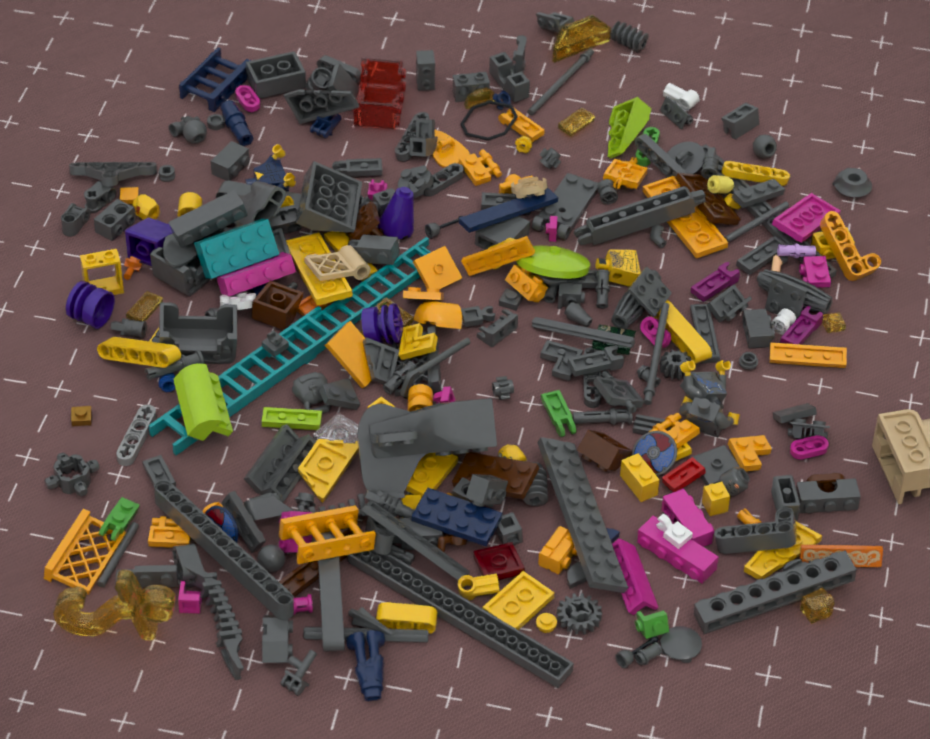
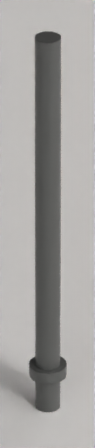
M589 48L586 52H583L580 58L528 109V114L533 115L584 63H587L594 54V50Z
M662 303L647 387L644 389V404L646 405L652 403V397L655 396L656 392L654 386L669 311L668 303Z

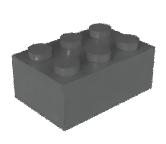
M295 51L246 62L247 80L259 99L306 88V72Z

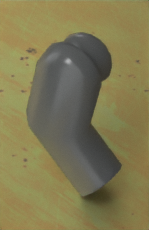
M660 224L652 226L650 239L659 248H663L667 242L661 237L664 227Z

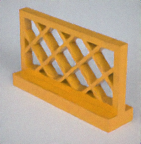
M82 509L46 564L44 579L49 582L53 579L89 595L126 532L124 531L123 534H120L116 541H108L106 535L113 532V530L109 529L103 536L105 542L94 544L92 538L102 535H99L100 531L90 533L89 527L93 524L100 529L104 522L90 516V511ZM89 539L91 546L81 548L79 542ZM107 547L109 553L99 556L97 549ZM93 551L95 557L85 559L83 553ZM79 554L81 561L71 563L70 556ZM98 562L99 569L90 571L87 564ZM84 565L86 572L76 574L74 567ZM70 568L72 575L65 577L59 573L61 570ZM88 577L90 583L88 586L80 584L78 579Z

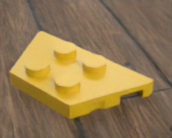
M318 439L298 467L299 474L321 502L325 501L358 453V441L353 444L343 443V440L330 441L328 439Z

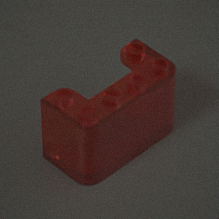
M362 58L359 91L357 98L355 97L359 107L353 109L354 126L396 129V126H400L399 114H402V104L400 103H404V93L402 92H406V82L403 81L406 78V68H403V61Z

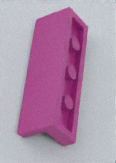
M619 538L612 545L628 585L626 592L621 593L628 613L634 615L645 606L653 610L658 609V604L636 547Z

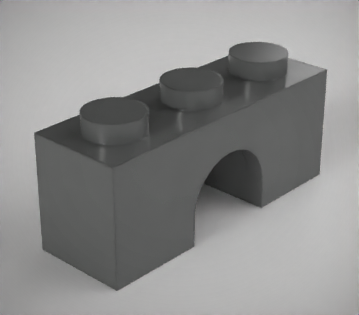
M505 52L491 56L489 73L502 89L510 95L512 101L517 102L529 98L530 81L522 72L514 73L513 61Z
M856 478L836 480L833 492L820 490L817 481L797 482L796 491L801 504L799 513L858 510L861 496Z

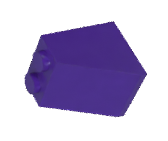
M148 217L126 229L128 258L132 256L140 259L141 263L152 266L150 254L159 247L163 248L166 236L172 234L170 225Z

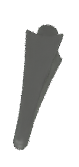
M363 607L358 611L353 608L349 610L348 615L353 618L352 624L393 636V631L381 624Z

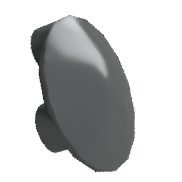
M684 626L670 628L668 633L662 634L660 640L662 653L683 663L691 662L692 658L696 657L702 648V640L698 633Z

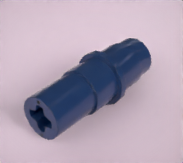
M227 100L223 102L220 109L226 126L235 135L239 145L247 146L251 144L253 136L245 121V115L240 112L234 101Z

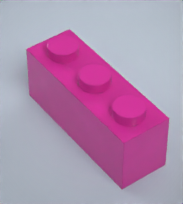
M682 489L663 496L661 510L670 518L672 524L678 521L693 533L691 540L704 547L712 544L714 528L704 518L702 510L698 509L694 504L691 495H688Z

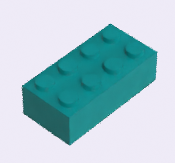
M260 219L194 243L205 278L213 279L280 255L268 219Z

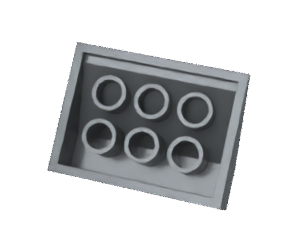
M313 161L304 175L296 223L311 230L354 232L362 182Z

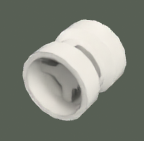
M784 308L772 320L771 327L774 328L776 333L783 335L796 321V315L791 310Z

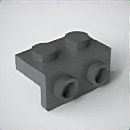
M541 12L536 13L538 25L543 29L561 33L566 31L575 23L574 18L555 12L550 15Z
M734 284L709 302L707 307L720 323L725 319L729 321L734 318L737 310L741 312L749 306L747 303L752 298L749 296L745 299Z

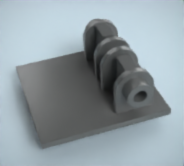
M794 418L793 422H789V424H792V428H788V436L801 439L802 428H804L803 438H805L806 429L810 428L809 437L812 436V429H814L813 436L820 435L827 439L828 432H824V428H830V426H826V422L813 421V424H807L805 419Z

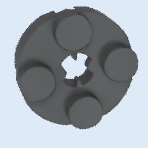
M424 165L405 169L401 172L398 188L408 187L413 192L414 198L424 194V190L427 187L430 189L433 184V176Z

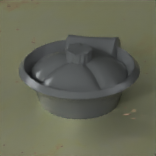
M846 168L839 172L832 183L840 193L849 197L865 196L872 189V183L866 173L857 168Z

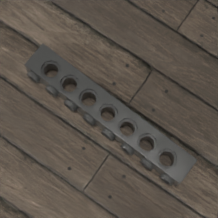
M846 550L839 553L835 552L828 557L815 559L802 566H795L791 570L778 572L765 579H758L754 583L738 586L736 589L728 592H721L709 599H701L694 603V616L703 634L853 582L855 581L857 569Z

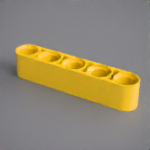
M667 300L665 303L669 304V311L665 328L671 334V341L682 353L687 352V355L691 357L695 364L710 359L712 351L708 343L674 305ZM661 309L653 318L659 320Z
M111 337L100 343L97 347L99 356L106 360L166 368L181 358V352L175 345L121 337Z

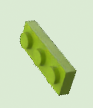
M264 407L261 421L262 427L281 428L282 425L287 424L291 429L320 430L322 411Z

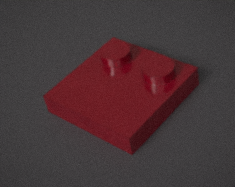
M512 542L473 551V557L482 576L497 574L498 580L518 576L522 571L525 572V567Z

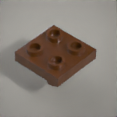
M370 201L359 210L355 231L347 232L349 241L360 240L362 235L382 236L383 232L376 228L380 220L376 205Z

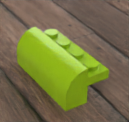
M192 364L183 368L173 380L187 435L202 441L212 431L229 437L233 429L218 375L210 373L206 364Z

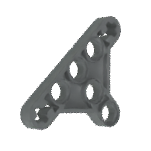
M74 162L69 164V172L71 175H86L101 180L103 186H115L124 179L139 175L156 174L157 164L155 162Z

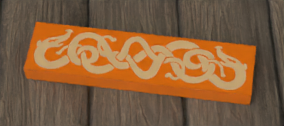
M801 545L799 559H802V562L808 563V561L822 559L832 553L846 550L855 567H882L883 547Z

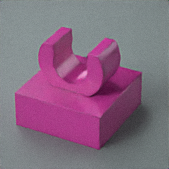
M372 179L369 182L367 194L369 199L373 200V194L387 190V183L384 180H381V183H374Z

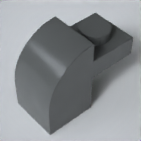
M416 119V137L410 138L409 156L426 157L434 153L438 139L435 136V119Z

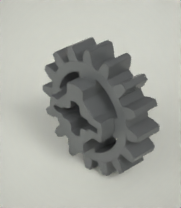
M573 593L572 598L565 596V602L560 601L559 607H557V621L561 622L562 628L567 626V632L575 630L576 635H578L579 631H582L585 635L588 629L593 632L594 626L599 627L602 620V607L598 606V600L591 601L592 596L589 595L585 598L584 593H581L580 597H577L575 593Z

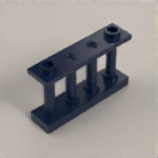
M218 47L184 81H181L179 84L180 98L184 99L189 93L206 99L208 109L215 112L235 92L237 87L247 81L246 62L251 60L246 59L242 64H235L221 58V48ZM220 64L234 71L231 74H227L215 68ZM208 74H211L223 79L224 81L218 84L214 81L206 79L205 77ZM200 83L215 90L212 93H207L195 87Z

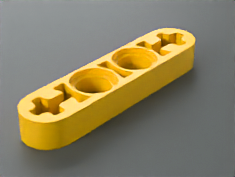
M725 161L721 170L723 175L730 178L761 183L775 179L781 186L787 185L790 174L782 169L733 161Z

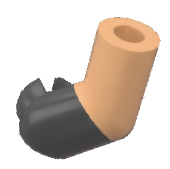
M773 256L771 270L780 272L781 265L787 263L788 256Z

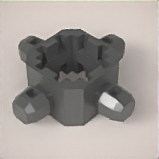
M62 452L57 455V461L53 466L55 476L47 477L44 480L47 489H53L59 485L63 493L72 494L76 492L77 495L84 496L88 493L87 487L91 483L90 473L99 470V463L97 460H90L85 463L80 455L73 454L68 456ZM71 470L79 471V473L82 472V475H74L72 479L66 478L62 474H69Z

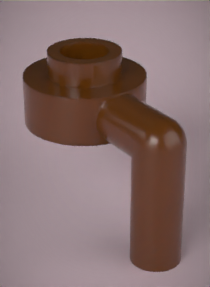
M447 533V536L438 538L437 548L445 553L446 544L466 545L467 540Z

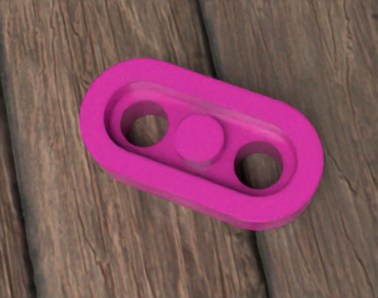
M241 85L236 88V99L244 110L255 112L260 108V99L250 86Z
M649 316L643 319L640 328L642 333L655 345L659 320ZM666 328L662 348L667 347L671 342V334Z
M820 435L795 440L791 444L790 454L792 457L800 460L823 455L828 450L829 442Z

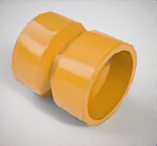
M417 384L410 387L408 390V411L411 412L433 405V390L429 386Z

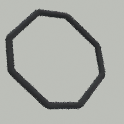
M490 100L472 106L460 125L466 136L489 141L506 135L518 116L512 105ZM488 104L510 108L514 115V118L504 132L490 137L468 133L464 125L474 109Z

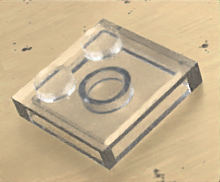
M338 412L313 434V439L315 441L318 439H328L330 441L343 440V443L355 444L358 441L359 425Z

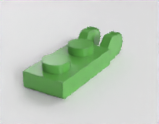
M560 390L541 394V401L553 425L556 426L559 437L565 436V429L562 425L567 423L570 433L575 434L577 431L573 416Z
M121 497L101 526L99 535L104 536L111 529L113 530L111 540L116 541L138 512L140 504Z

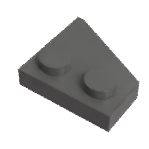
M366 337L363 340V346L371 380L386 384L395 372L399 350Z

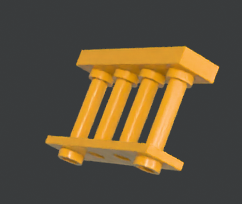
M356 505L280 519L279 528L281 540L293 538L298 545V564L374 550L376 533L375 531L365 533L361 531L357 525L359 509ZM350 528L354 535L344 536L340 529ZM331 531L335 538L325 540L321 533ZM312 535L316 542L306 544L302 537Z

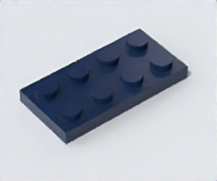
M427 488L411 516V521L487 547L502 519V512L484 506H477L461 498Z

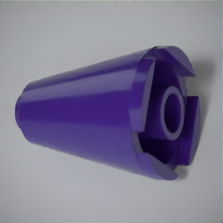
M408 187L396 189L379 219L378 228L379 230L380 228L384 230L383 234L386 236L403 239V236L408 235L409 238L413 235L414 194Z

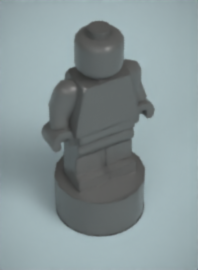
M190 116L182 117V121L169 124V131L172 136L177 137L183 133L185 123L193 119L200 120V118L197 116L194 118Z

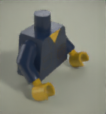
M276 144L272 148L274 155H270L263 164L253 169L254 178L245 179V184L252 185L256 181H261L281 187L289 192V186H295V176L292 173L285 174L281 161L277 160V158L285 156V151L279 144Z

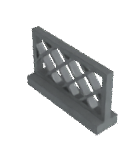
M435 326L428 327V332H423L422 336L430 333L437 335ZM438 339L435 352L426 354L422 359L413 357L405 359L403 362L397 359L395 371L402 369L411 360L417 362L415 365L418 368L425 364L426 361L428 362L439 355ZM393 341L392 347L399 350L400 347ZM440 363L418 376L414 380L413 385H417L424 379L428 382L427 386L434 393L441 392ZM399 387L394 391L395 396H401V389Z

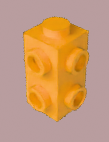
M513 265L505 278V281L528 301L539 303L544 298L545 292L548 289V286L543 283L544 280L541 277L534 275L519 265Z

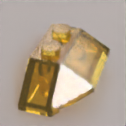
M594 15L564 25L557 34L553 46L552 61L554 63L610 41L611 27Z

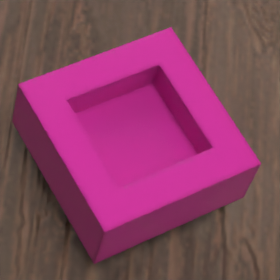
M550 216V223H546V234H549L550 242H556L558 216Z

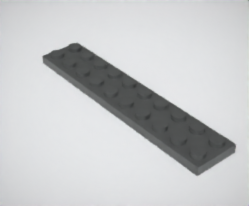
M540 437L537 443L589 587L625 593L628 585L575 444Z

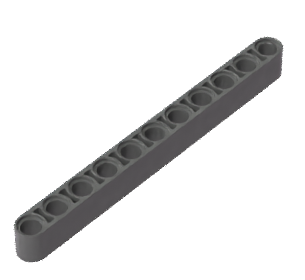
M161 480L155 483V504L277 618L287 620L293 616L294 596L171 482Z

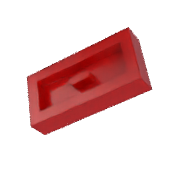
M692 457L663 476L662 483L672 492L679 491L706 473L705 467Z

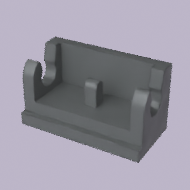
M744 103L723 116L724 132L727 134L730 129L732 138L737 139L759 125L758 108Z
M503 309L502 313L507 316L502 314L498 320L487 328L481 326L479 330L482 332L477 333V338L490 347H494L518 328V315L516 313L514 314L508 309Z

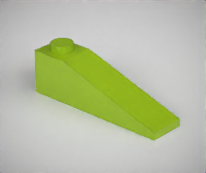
M638 97L613 107L609 119V124L611 125L609 136H611V140L608 142V157L610 159L624 153L650 118L652 108Z

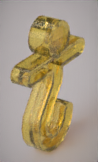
M120 570L115 584L118 595L113 596L97 610L90 613L79 611L84 608L87 591L82 587H72L59 593L53 615L55 622L62 629L80 636L100 635L120 620L131 619L139 636L144 640L151 641L156 638L158 622H165L171 619L176 596L170 588L162 585H150L142 590L132 571Z

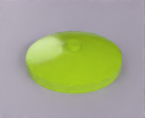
M533 246L535 250L534 255L520 258V260L516 261L520 267L529 272L553 278H579L587 275L590 269V261L586 257L557 246Z

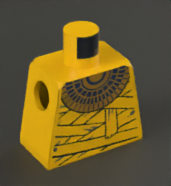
M609 250L605 259L597 258L595 264L596 269L609 271L610 282L629 287L641 273L636 250Z

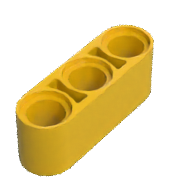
M383 602L378 605L376 620L388 629L428 630L429 634H431L436 629L438 612L431 606Z

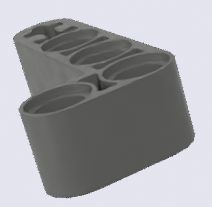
M784 507L776 511L775 522L724 526L716 529L714 535L718 551L722 554L772 550L794 546L796 544L797 527L793 510Z

